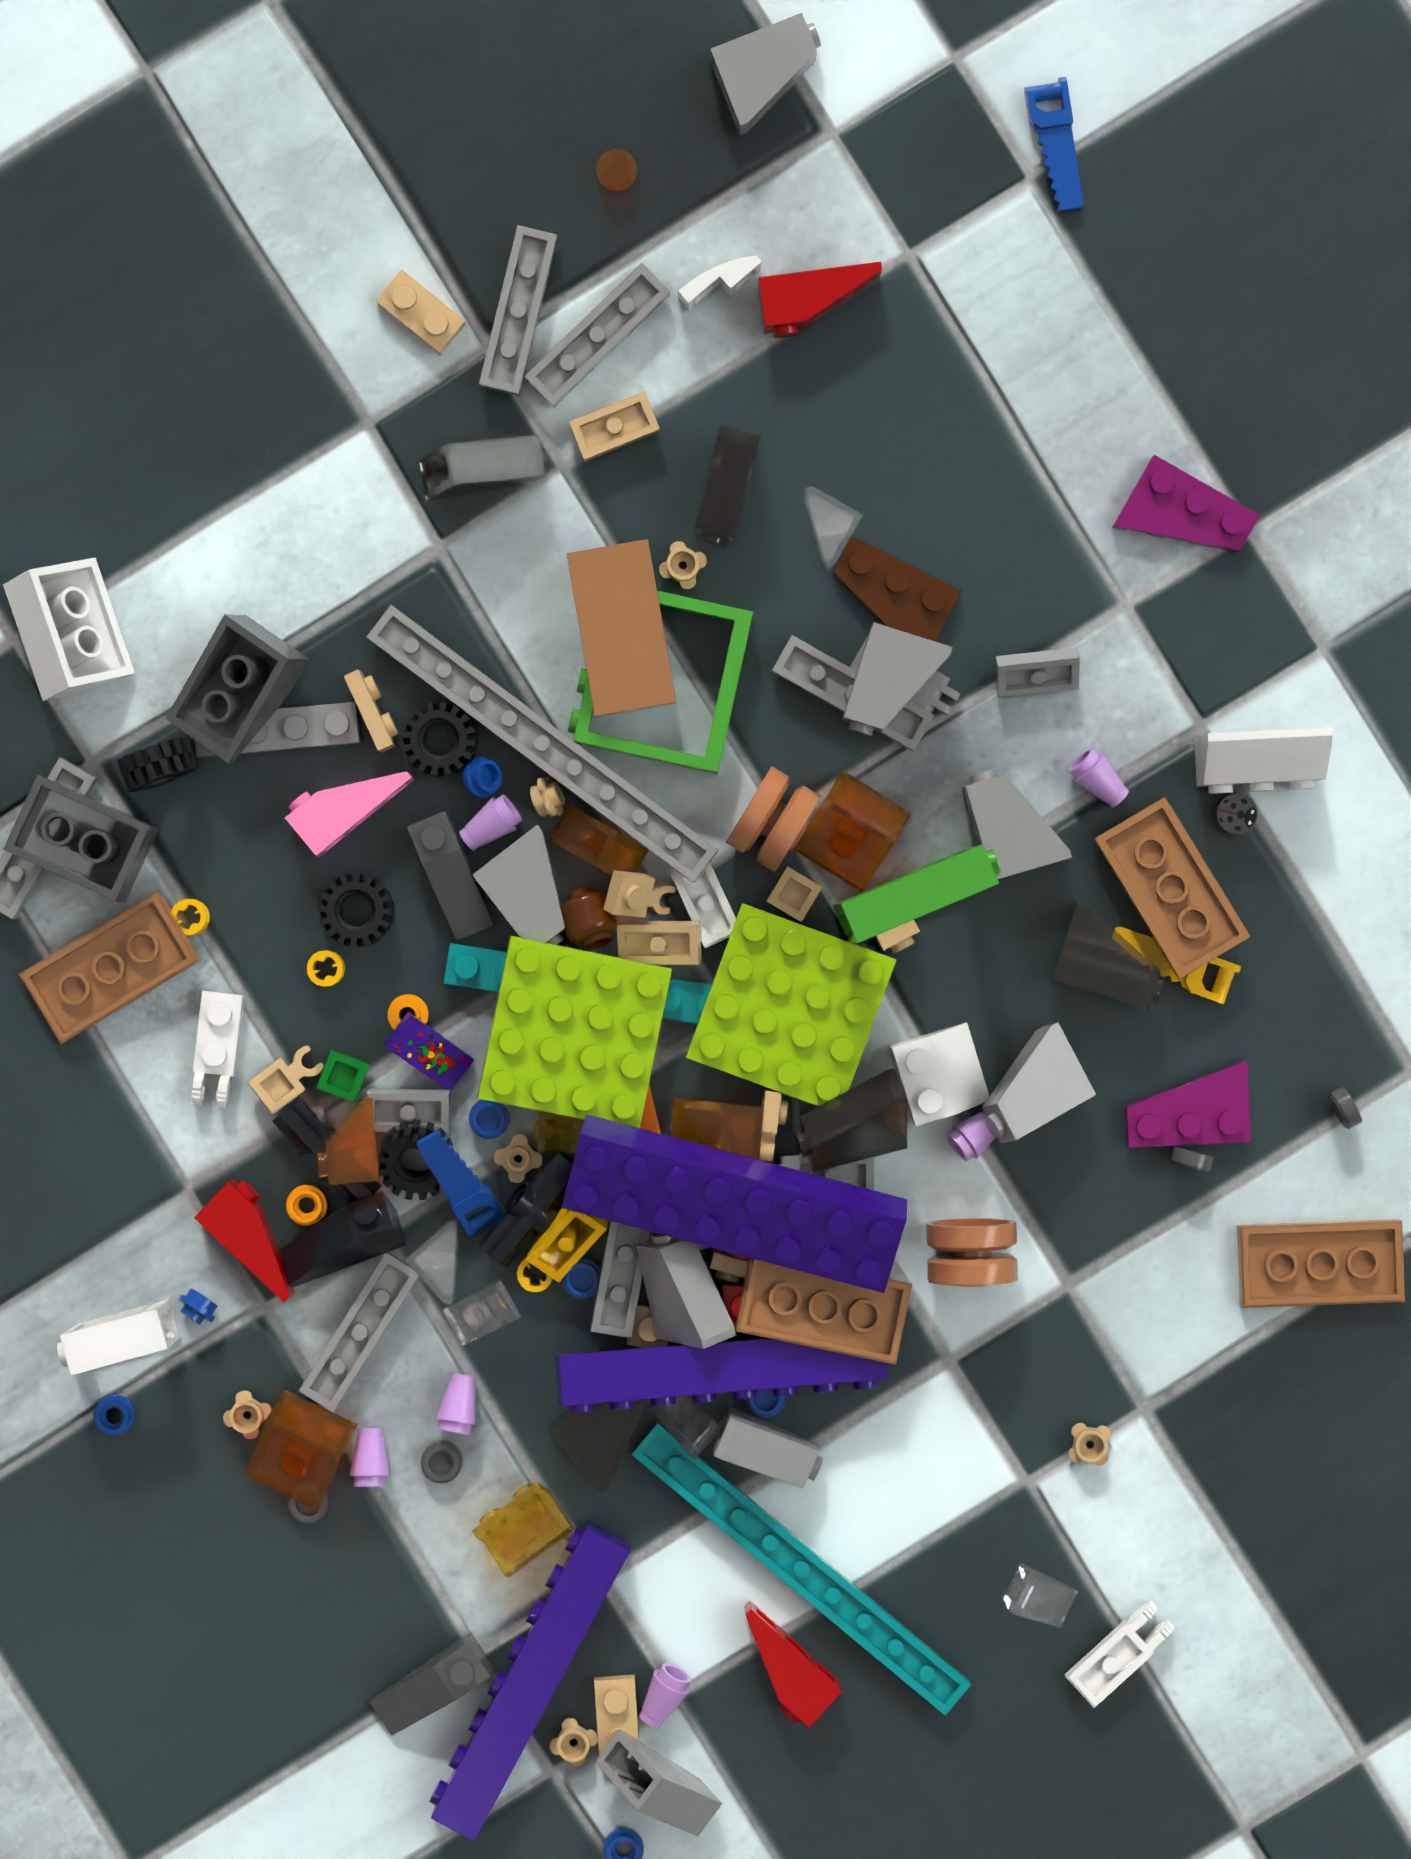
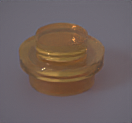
M609 150L597 162V178L602 186L608 190H625L636 179V162L624 150Z

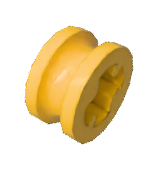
M196 899L181 900L171 910L176 920H178L177 922L182 926L181 928L185 935L202 933L210 921L208 908L204 903ZM192 905L198 909L195 914H200L201 916L200 922L192 923L188 929L182 925L186 921L180 920L181 911H189Z
M318 951L308 960L307 974L316 985L322 987L333 986L340 982L344 976L345 962L334 951ZM330 957L335 961L332 967L337 966V972L335 976L327 975L323 980L317 975L320 970H315L316 962H324Z
M526 1257L520 1262L517 1270V1280L525 1290L541 1292L551 1284L552 1278L548 1275L545 1280L542 1277L540 1278V1284L531 1283V1277L524 1275V1269L526 1266L530 1269L532 1265L526 1261Z

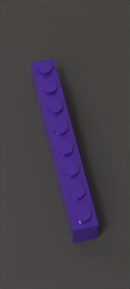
M770 1338L722 1341L705 1349L687 1345H672L554 1355L558 1405L568 1406L569 1413L593 1412L594 1403L610 1402V1410L635 1408L634 1400L651 1399V1406L675 1405V1397L689 1395L692 1396V1403L717 1401L716 1393L732 1392L733 1399L757 1398V1390L773 1389V1396L798 1394L797 1386L813 1385L814 1393L838 1391V1383L853 1382L854 1389L877 1388L878 1380L890 1379L888 1363Z
M587 1521L583 1530L574 1529L565 1546V1550L570 1552L565 1564L561 1566L556 1563L545 1584V1586L551 1588L544 1603L538 1599L534 1603L526 1619V1622L531 1624L525 1638L516 1637L506 1657L512 1660L507 1672L503 1674L498 1671L487 1692L493 1698L486 1711L480 1707L478 1708L468 1727V1730L473 1732L467 1746L458 1745L448 1765L454 1769L447 1783L440 1779L431 1795L429 1802L435 1805L431 1819L475 1841L630 1553L631 1543L590 1521Z

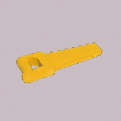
M1116 927L1107 951L1116 950L1118 956L1126 955L1128 961L1137 960L1140 967L1148 965L1150 972L1159 970L1161 977L1170 976L1172 982L1180 981L1181 987L1187 989L1189 993L1221 1004L1225 1003L1235 972L1239 973L1242 967L1217 957L1209 961L1208 963L1219 966L1216 980L1210 992L1205 990L1202 982L1208 963L1178 980L1152 937L1123 927Z

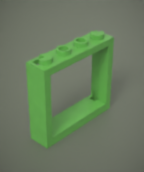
M657 591L660 606L734 622L705 757L589 732L594 708L587 669L583 668L581 669L577 692L583 694L580 710L572 709L568 732L575 734L573 741L577 744L718 775L753 612Z
M982 844L959 851L833 904V907L848 942L859 943L1000 884L996 875L1002 872L992 849L986 851Z

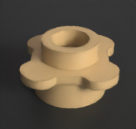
M676 541L670 546L671 553L667 561L660 564L659 572L665 579L672 578L680 582V586L683 589H691L696 585L695 577L699 570L706 566L707 558L702 552L695 553L693 550L686 548L684 542ZM680 562H686L687 567L681 569L679 567Z
M543 777L538 778L537 784L530 788L531 799L536 811L542 817L547 815L553 817L556 814L558 816L562 815V805L565 804V797L560 785L557 782H553L551 777H546L545 779Z
M523 1134L514 1135L508 1146L504 1149H497L494 1153L495 1163L502 1165L509 1173V1180L514 1183L522 1182L527 1172L532 1168H539L543 1162L541 1153L533 1150L528 1144V1138ZM515 1155H521L522 1161L516 1162L514 1160Z
M243 1390L236 1395V1403L232 1409L224 1413L223 1421L226 1426L233 1427L236 1431L243 1433L246 1439H254L260 1433L259 1427L262 1422L271 1417L272 1409L268 1403L258 1402L252 1397L251 1392ZM249 1411L251 1418H245L244 1412Z
M1081 1422L1076 1423L1071 1429L1074 1439L1073 1447L1068 1451L1069 1458L1074 1463L1085 1461L1094 1463L1097 1466L1104 1465L1109 1459L1107 1441L1111 1439V1431L1104 1425L1092 1428L1086 1427ZM1087 1441H1093V1447L1088 1448L1086 1446Z
M566 1718L561 1724L562 1730L558 1737L550 1741V1750L554 1755H560L564 1760L570 1762L572 1766L579 1767L585 1764L590 1747L597 1744L598 1735L593 1729L586 1730L579 1726L576 1719ZM576 1739L578 1741L577 1745H571L570 1740Z

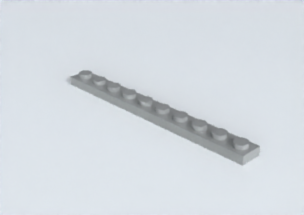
M393 605L389 606L367 635L368 640L693 884L717 854V848Z

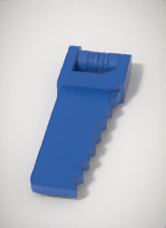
M1060 77L1058 82L1025 87L1024 94L1029 125L1033 127L1034 133L1040 135L1037 143L1043 146L1040 154L1046 158L1044 167L1049 169L1047 178L1053 181L1050 189L1056 192L1053 200L1059 204L1057 212L1080 209L1083 205V196L1072 132L1073 115L1066 77ZM1060 99L1062 109L1044 112L1036 106V102Z
M439 1129L417 1142L416 1145L419 1152L448 1197L453 1212L470 1239L477 1236V1231L495 1222L504 1214L489 1186L479 1182L477 1175H473L471 1168L466 1167L465 1161L460 1160L458 1152H454L452 1145L447 1144L446 1138L441 1137ZM480 1206H488L486 1207V1209L481 1210L477 1214H474L469 1218L466 1217V1214L475 1210L476 1208Z

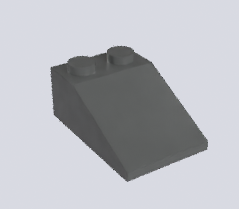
M224 614L165 719L222 760L232 764L289 696L310 659L247 615Z
M37 774L3 850L113 901L126 902L159 828Z

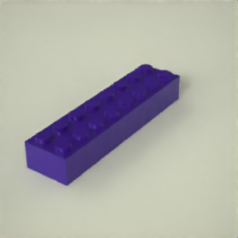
M586 1114L561 1207L885 1293L907 1220V1199L588 1114Z

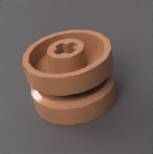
M771 766L725 843L744 853L751 849L759 834L763 835L766 839L757 853V862L775 872L787 852L794 850L811 821L808 818L821 795L803 785L795 790L787 805L780 800L790 784L789 776Z
M992 1218L938 1220L926 1223L927 1245L935 1250L952 1251V1253L934 1255L927 1260V1280L929 1283L978 1287L1011 1283L1018 1280L1017 1259L1008 1253L991 1252L993 1250L1010 1248L1017 1243V1226L1015 1221Z

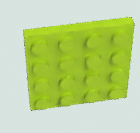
M742 903L686 1058L840 1114L897 959Z
M510 936L477 1098L584 1120L586 1114L640 1128L672 969Z

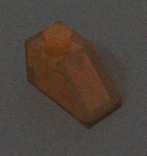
M571 805L566 809L549 839L611 876L613 870L636 873L649 851Z
M372 1097L360 1098L323 1143L324 1152H317L318 1176L326 1177L327 1185L379 1181Z

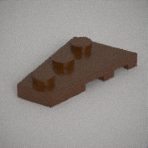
M851 536L833 572V575L866 608H869L885 626L935 642L961 590L854 536Z

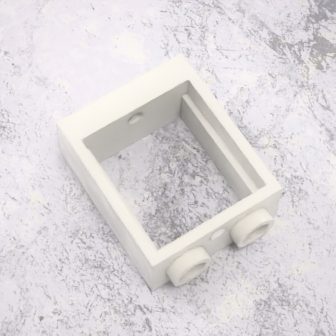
M167 1299L76 1324L60 1335L61 1342L57 1343V1351L62 1366H68L70 1375H75L168 1349L181 1337L171 1301Z

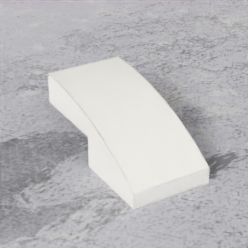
M755 255L731 260L715 266L679 289L678 299L689 311L719 284L731 296L761 270L762 261Z

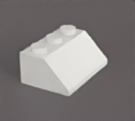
M96 558L29 569L3 584L42 701L78 694L135 674Z
M1333 727L1207 733L1194 738L1197 787L1208 786V794L1233 793V785L1249 784V792L1273 791L1274 783L1283 782L1290 783V790L1314 789V781L1327 778Z

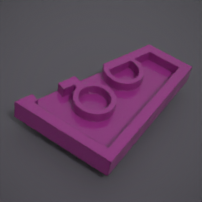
M1153 455L1112 528L1128 529L1148 533V535L1168 537L1189 541L1192 544L1239 552L1260 515L1158 456Z
M1243 1060L1215 1073L1204 1075L1189 1083L1125 1106L1126 1146L1128 1148L1251 1142L1247 1061Z

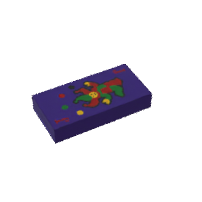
M409 1011L384 1043L393 1053L444 1089H450V1092L474 1061L471 1055Z

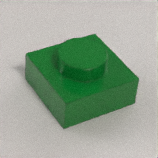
M332 1049L318 1082L317 1089L355 1103L371 1064Z

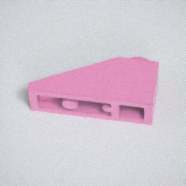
M405 771L317 791L312 796L305 792L288 806L292 812L285 819L316 856L321 857L415 779L409 772Z

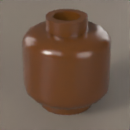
M588 887L574 890L566 896L568 901L563 904L561 911L565 924L564 932L570 944L575 947H582L583 951H592L609 944L613 940L612 934L617 930L618 921L615 915L603 909L607 895L602 892H590Z

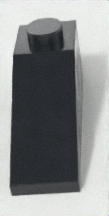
M381 1191L342 1206L280 1250L289 1285L293 1288L406 1246L397 1210L384 1192Z

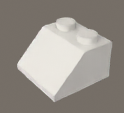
M967 1022L889 1045L913 1125L919 1126L956 1115L988 1100L989 1093Z

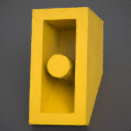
M563 1201L559 1205V1212L553 1223L545 1232L538 1236L526 1256L527 1262L558 1283L607 1230L609 1222L606 1219L561 1208Z

